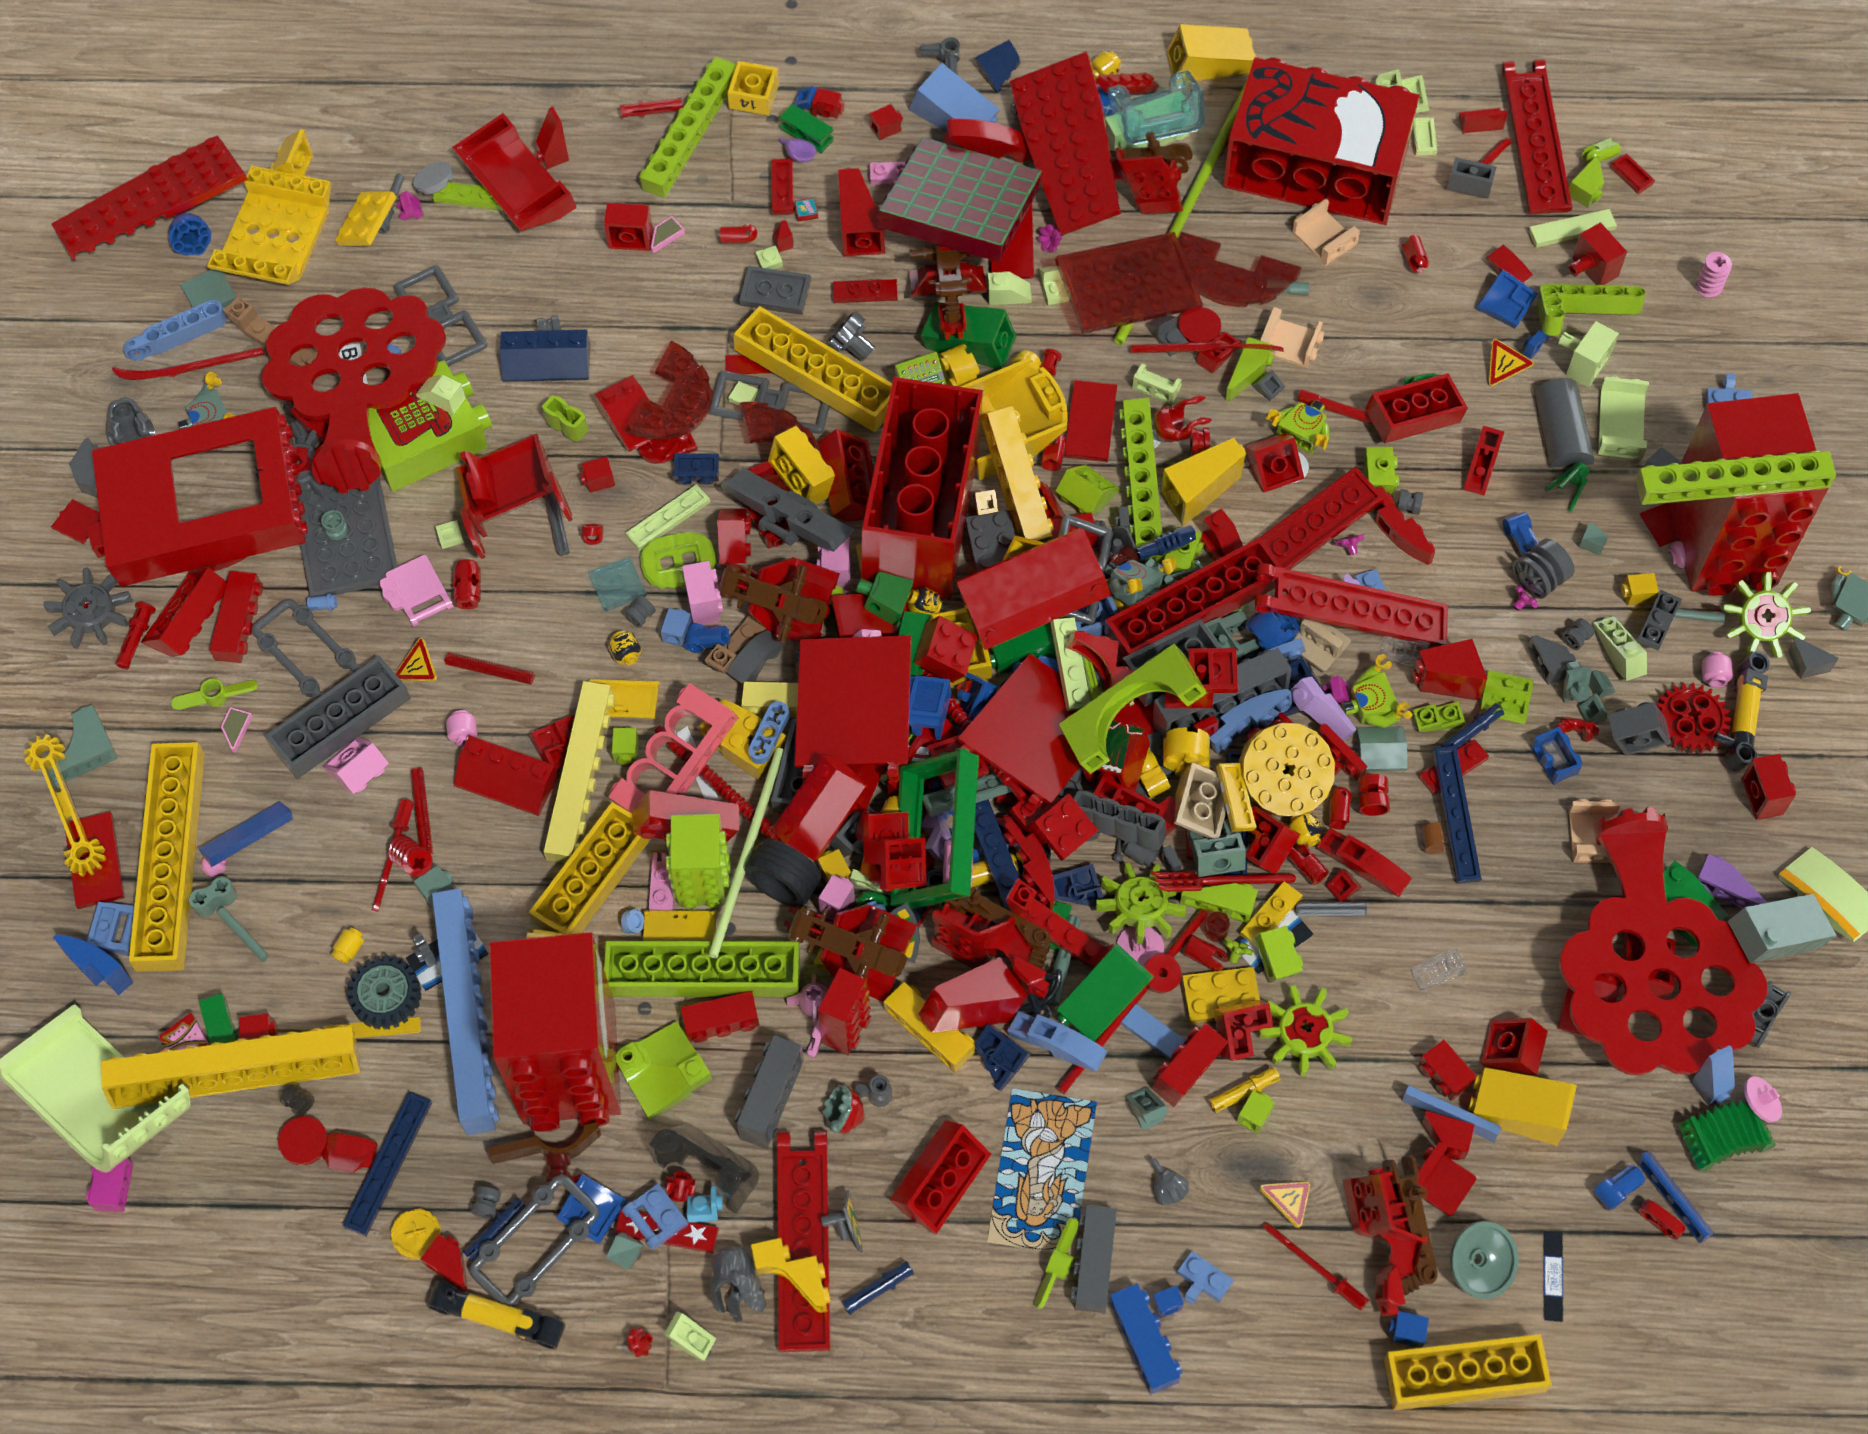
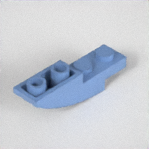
M1283 689L1264 693L1229 710L1220 717L1222 727L1210 737L1211 748L1218 754L1220 751L1228 749L1238 736L1246 734L1251 726L1255 728L1269 726L1273 722L1274 717L1280 712L1287 711L1293 702L1291 691Z
M1018 1012L1008 1029L1009 1036L1049 1050L1056 1058L1097 1072L1107 1054L1106 1049L1089 1038L1039 1014L1033 1017Z

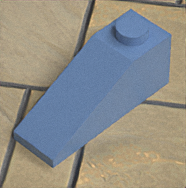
M1730 1045L1710 1055L1692 1080L1708 1106L1715 1102L1719 1105L1727 1101L1731 1097L1729 1094L1735 1087L1733 1049Z

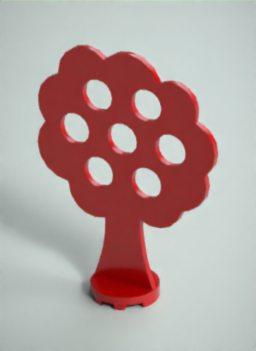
M364 287L350 290L338 298L330 294H318L307 297L299 302L292 310L290 320L278 325L270 333L266 341V350L271 360L265 365L262 373L265 390L272 397L279 400L293 401L296 411L304 418L309 420L330 418L324 443L317 448L313 455L312 474L320 485L324 482L336 487L339 493H348L349 489L360 488L361 492L370 489V484L375 482L378 477L380 479L381 458L374 447L371 437L369 408L386 409L402 403L410 395L413 388L422 385L436 373L438 366L436 356L444 348L447 338L444 327L437 320L428 317L427 306L419 297L407 295L390 300L385 292L376 288ZM386 311L393 315L392 321L383 328L371 329L365 325L368 317L376 312ZM339 318L344 321L343 327L335 334L321 335L316 332L317 326L325 319ZM410 336L416 340L415 346L406 353L394 354L388 350L389 344L397 337ZM362 342L367 345L366 352L359 358L346 360L339 356L340 350L349 343ZM312 348L318 351L317 358L308 365L296 366L290 362L292 355L300 349ZM385 367L391 371L388 379L381 384L368 385L362 381L364 374L372 368ZM335 373L341 377L340 383L332 390L317 391L313 388L314 381L323 374Z
M1646 807L1642 813H1633V808L1623 809L1616 818L1606 822L1604 817L1600 818L1593 825L1596 843L1602 845L1614 867L1623 898L1612 897L1598 903L1592 909L1588 918V931L1575 934L1564 944L1559 955V970L1566 985L1574 992L1569 1005L1571 1020L1577 1031L1586 1039L1601 1044L1606 1059L1615 1069L1627 1075L1641 1076L1648 1074L1658 1066L1674 1074L1690 1075L1699 1072L1707 1058L1716 1053L1717 1049L1722 1050L1730 1045L1733 1051H1739L1750 1043L1755 1035L1756 1028L1752 1013L1764 1003L1768 993L1767 980L1763 971L1756 963L1750 964L1729 923L1718 920L1709 907L1691 898H1678L1667 903L1663 877L1664 845L1668 831L1665 813L1663 815L1657 814L1653 807ZM1681 929L1691 933L1697 942L1696 954L1689 958H1681L1674 955L1667 945V935L1670 931ZM1621 932H1629L1636 935L1643 945L1642 957L1634 961L1620 958L1612 946L1614 936ZM1711 967L1724 970L1732 980L1731 993L1722 997L1709 993L1702 983L1703 971ZM1658 970L1666 971L1676 978L1679 984V993L1674 999H1660L1650 991L1648 977L1652 972ZM1604 973L1618 977L1625 988L1623 999L1615 1003L1600 999L1594 990L1595 977ZM1701 1009L1712 1017L1715 1030L1711 1037L1704 1039L1696 1038L1686 1030L1683 1017L1688 1010ZM1636 1012H1646L1652 1015L1660 1027L1658 1038L1650 1042L1635 1038L1628 1027L1630 1016Z

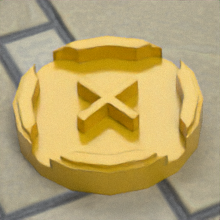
M414 1209L402 1213L394 1221L391 1229V1241L395 1250L403 1257L411 1260L421 1259L438 1234L442 1236V1229L437 1218L432 1213L423 1209Z

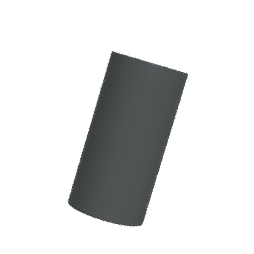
M1557 378L1544 382L1537 387L1534 395L1550 468L1573 466L1576 462H1582L1585 465L1594 464L1595 459L1578 383L1569 378Z

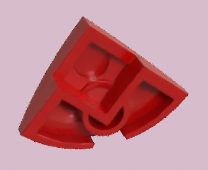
M575 714L555 721L552 725L529 734L542 760L555 765L556 770L564 766Z

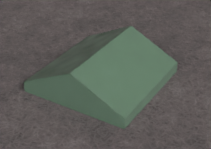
M1403 727L1357 728L1359 757L1368 766L1366 771H1405L1408 769L1407 740Z

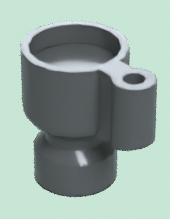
M883 1075L874 1076L870 1080L869 1086H864L863 1084L856 1086L859 1098L868 1097L870 1103L876 1107H884L892 1100V1087L888 1079Z

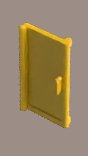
M589 680L592 683L611 685L612 693L615 694L614 707H610L608 713L611 717L656 719L659 681Z
M644 911L643 941H713L717 911Z

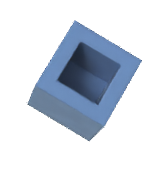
M668 609L661 629L662 641L664 643L684 647L689 625L692 624L691 613L683 609Z

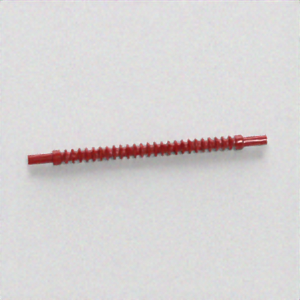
M659 725L655 728L654 732L657 734L659 732H666V730ZM667 742L668 748L673 753H676V756L680 757L682 761L685 760L686 764L692 753L677 743ZM705 765L698 776L702 777L704 781L707 780V784L716 789L720 796L725 797L726 801L739 804V813H743V817H747L748 821H752L756 811L754 806L745 801V798L741 797L740 793H736V790L732 789L731 785H727V782L723 781L722 777H718V774L714 773L713 769H709V765ZM766 817L763 818L760 826L761 833L765 834L767 838L784 843L773 832L772 828L774 826H772V822H768Z

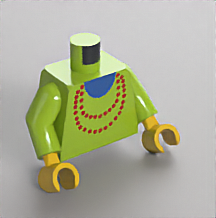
M1313 401L1311 406L1298 403L1295 407H1290L1280 412L1270 409L1265 418L1266 421L1271 420L1273 426L1279 423L1276 435L1287 433L1295 437L1297 447L1312 455L1317 446L1323 447V450H1326L1327 444L1330 441L1329 425L1326 423L1327 416L1321 413L1324 405L1320 401Z
M1385 654L1378 655L1376 658L1377 665L1373 664L1353 684L1350 692V701L1341 703V709L1347 716L1356 713L1361 724H1369L1380 728H1386L1400 721L1401 717L1404 719L1412 717V712H1404L1405 709L1411 706L1406 702L1398 704L1385 672L1381 673L1380 671L1381 669L1388 670L1392 667V662L1390 661L1382 665V661L1387 658Z

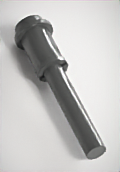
M399 173L396 175L391 191L396 196H398L405 178L404 175ZM396 199L378 231L380 234H385L386 231L390 230L389 224L394 214L393 207Z

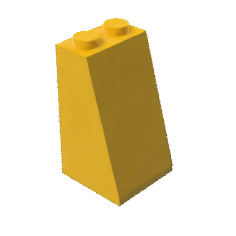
M1180 24L1166 50L1173 82L1176 84L1249 74L1253 59L1256 57L1248 28Z
M1235 438L1164 469L1161 493L1182 526L1188 524L1241 478L1246 452L1244 447L1238 444Z
M1484 1068L1481 1075H1476L1473 1089H1476L1477 1093L1475 1098L1471 1097L1469 1112L1501 1127L1500 1130L1554 1146L1559 1144L1567 1131L1577 1085L1490 1068Z

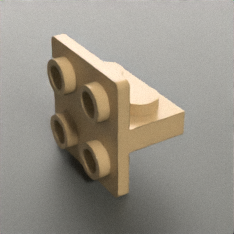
M1304 619L1301 622V632L1294 639L1301 638L1306 652L1302 653L1301 657L1324 673L1351 643L1349 637L1330 624Z

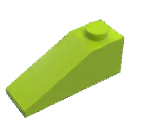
M1250 337L1246 341V344L1273 345ZM1243 349L1227 388V401H1231L1265 373L1267 366L1271 367L1275 354H1272V350Z
M1245 883L1204 887L1201 891L1182 892L1180 904L1199 910L1204 909L1206 912L1248 924L1258 890Z

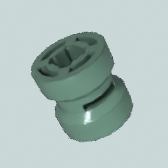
M330 510L324 513L321 523L327 537L331 540H341L347 535L348 528L341 512Z

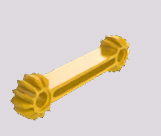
M46 734L42 740L40 736L36 735V742L28 741V745L31 748L24 750V754L27 756L25 762L27 765H30L32 771L42 770L72 846L71 850L64 851V856L67 857L64 863L67 867L70 866L72 873L78 872L80 876L84 877L88 871L90 875H94L93 869L95 867L102 869L99 862L106 861V857L103 855L105 848L99 846L100 842L97 839L88 841L58 765L60 760L66 759L65 754L62 753L65 751V747L63 744H59L60 741L56 737L51 739L50 735ZM50 751L48 756L40 758L43 752ZM51 768L54 770L61 792H57L49 772ZM71 817L80 836L79 842L76 841L68 821ZM90 852L87 859L80 860L83 853Z

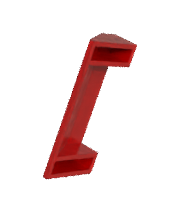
M504 113L452 147L520 231L559 220L577 208L569 190L560 180L556 182L519 138L515 126Z
M1083 527L956 581L974 632L978 635L977 640L984 650L1111 596L1103 571Z

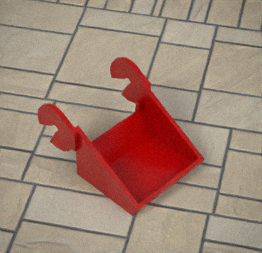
M537 433L480 457L492 469L497 505L480 510L472 498L465 474L468 472L467 464L456 468L465 507L461 509L463 523L472 545L481 559L486 558L484 555L486 552L477 529L483 538L487 537L483 523L555 493L569 522L573 521L569 504L554 475L544 446Z

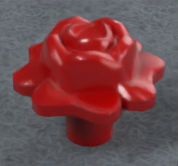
M642 1328L637 1330L631 1329L629 1331L630 1335L627 1336L629 1351L634 1353L637 1358L648 1356L649 1350L652 1348V1335L644 1333Z

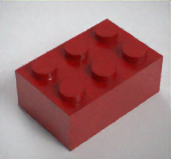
M1207 1023L1201 1029L1196 1026L1185 1042L1180 1044L1168 1060L1170 1064L1165 1062L1156 1072L1157 1074L1153 1077V1080L1156 1082L1152 1089L1171 1106L1175 1107L1221 1054L1228 1041Z

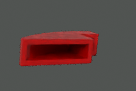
M958 118L947 120L948 137L966 150L998 159L1008 154L1020 163L1032 157L1024 134L1017 130L982 120Z

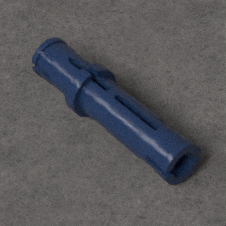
M1494 703L1482 714L1475 715L1474 720L1442 742L1440 746L1446 747L1451 745L1457 746L1458 749L1482 730L1486 731L1491 723L1504 715V711L1501 709L1493 714L1494 711L1500 708L1497 703Z
M516 1197L462 1251L464 1255L468 1257L475 1250L469 1257V1260L473 1262L480 1255V1246L484 1242L493 1241L526 1205Z
M904 1261V1263L888 1273L886 1271L881 1274L882 1277L843 1300L842 1304L848 1314L851 1315L889 1289L893 1291L896 1289L897 1284L914 1275L909 1263Z

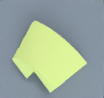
M1399 69L1378 75L1376 85L1385 87L1403 86L1412 93L1420 94L1416 113L1430 111L1423 75L1402 80Z

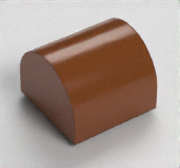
M1436 822L1423 826L1422 835L1425 851L1429 854L1443 853L1444 839L1441 823Z

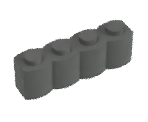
M1078 791L1074 797L1076 803L1100 833L1116 835L1126 842H1138L1142 847L1150 850H1159L1166 838L1165 820L1157 814L1143 813L1133 806H1121L1112 799L1099 798L1088 791Z

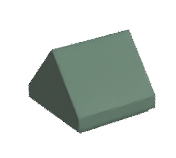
M1594 670L1591 673L1589 687L1593 694L1597 693L1599 698H1603L1615 693V689L1606 673Z
M1597 693L1578 706L1587 722L1599 723L1607 720V711Z

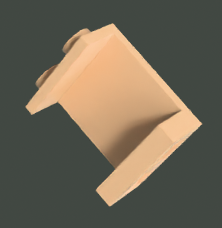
M1327 199L1321 203L1314 204L1306 213L1298 215L1294 220L1292 231L1325 265H1328L1357 245L1360 231L1355 226L1347 231L1327 212L1329 204Z
M1274 307L1260 341L1284 348V352L1272 350V354H1275L1274 358L1308 368L1310 360L1315 361L1317 356V343L1321 344L1325 332L1322 331L1323 322H1318L1316 330L1281 320L1282 309Z
M1579 799L1572 802L1568 812L1573 863H1611L1602 845L1596 843L1593 825L1602 817L1605 818V822L1616 818L1621 807L1620 802H1613L1608 799L1599 802Z

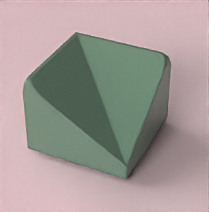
M1590 522L1579 547L1600 555L1609 536Z
M622 1232L615 1237L606 1258L625 1269H630L634 1267L644 1244Z

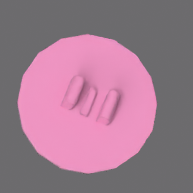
M1128 927L1119 936L1117 944L1140 965L1143 966L1154 955L1164 954V942L1161 935L1151 927L1144 928L1145 937L1141 945L1136 942V928Z
M1752 1076L1746 1080L1744 1085L1745 1097L1754 1113L1768 1123H1774L1779 1120L1782 1114V1107L1779 1100L1780 1096L1776 1089L1772 1088L1770 1084L1760 1077Z

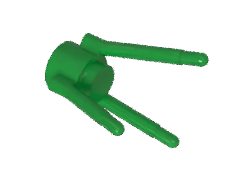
M1576 462L1571 468H1568L1562 475L1546 486L1545 490H1550L1559 482L1561 484L1558 486V489H1562L1568 483L1573 485L1579 484L1568 509L1569 512H1572L1584 486L1588 483L1586 477L1590 472L1589 468L1582 462Z

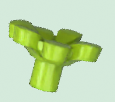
M1229 938L1224 939V944L1231 951L1228 960L1233 963H1238L1240 955H1252L1254 950L1248 948L1249 945L1246 943L1239 945L1238 942Z

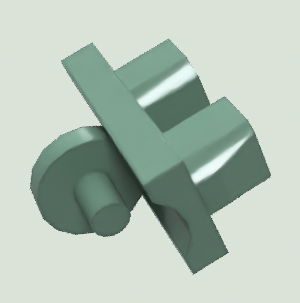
M1580 661L1567 663L1565 668L1566 677L1563 679L1562 699L1564 703L1569 702L1571 699L1577 702L1587 700L1591 693L1589 688L1590 667H1582Z

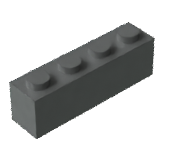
M1087 1205L1086 1213L1081 1212L1079 1227L1084 1228L1083 1237H1078L1076 1251L1081 1252L1080 1262L1075 1261L1074 1277H1079L1078 1287H1072L1071 1301L1076 1302L1075 1310L1106 1313L1117 1208Z

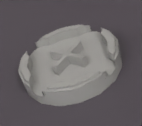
M435 162L421 169L414 177L413 184L418 193L433 194L447 186L446 182L449 179L450 181L453 179L454 172L449 163Z

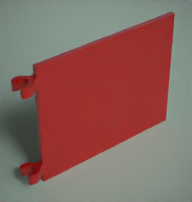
M911 635L800 639L795 768L803 767V780H806L821 756L826 755L839 757L847 766L888 765L889 782H899V765L908 764Z
M1032 654L1027 656L957 739V741L963 744L961 748L968 749L969 753H976L1033 793L1024 807L1031 813L1035 811L1041 801L1051 805L1081 767L1059 725L1078 710L1066 711L1060 674ZM1117 714L1113 720H1119L1121 716Z

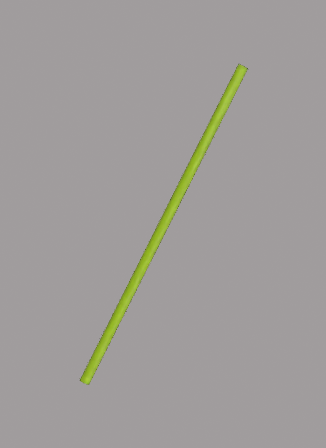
M1246 82L1182 205L1183 212L1178 213L1114 339L1117 345H1124L1231 134Z

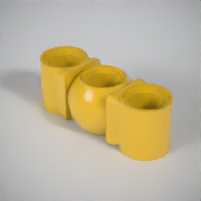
M1149 747L1140 775V783L1147 796L1152 798L1170 789L1171 786Z

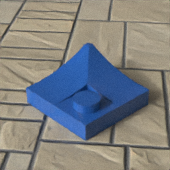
M1502 270L1476 309L1501 320L1515 329L1538 293L1505 270Z
M582 1174L576 1185L599 1207V1217L589 1227L590 1233L588 1238L601 1244L628 1199ZM570 1194L556 1219L570 1226L574 1221H582L589 1214V1211Z

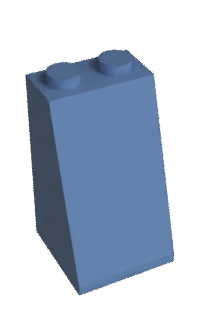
M943 63L919 87L909 108L914 114L947 133V120L975 119L996 123L999 119L996 116L1000 110Z

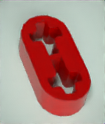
M1645 1200L1638 1209L1639 1214L1645 1220L1674 1240H1678L1686 1230L1685 1225L1679 1219L1652 1200Z

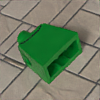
M878 572L873 583L861 578L856 591L868 596L864 605L866 610L896 626L914 581Z

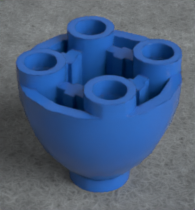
M180 213L172 220L169 226L168 239L172 249L177 253L201 255L205 252L211 241V230L201 217L192 213Z

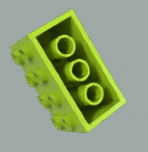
M720 814L671 816V833H667L666 837L667 848H669V855L666 856V867L669 872V880H671L673 897L678 899L679 907L683 906L687 909H693L697 906L718 908L721 905H725L731 887V882H729L731 860H729L726 834L722 830Z

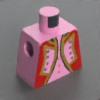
M192 1012L159 1036L164 1047L162 1050L174 1051L188 1046H209Z

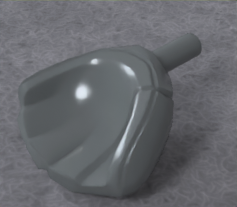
M1156 1158L1151 1159L1152 1165L1158 1172L1153 1183V1192L1157 1202L1164 1206L1184 1199L1189 1191V1182L1173 1170H1163Z

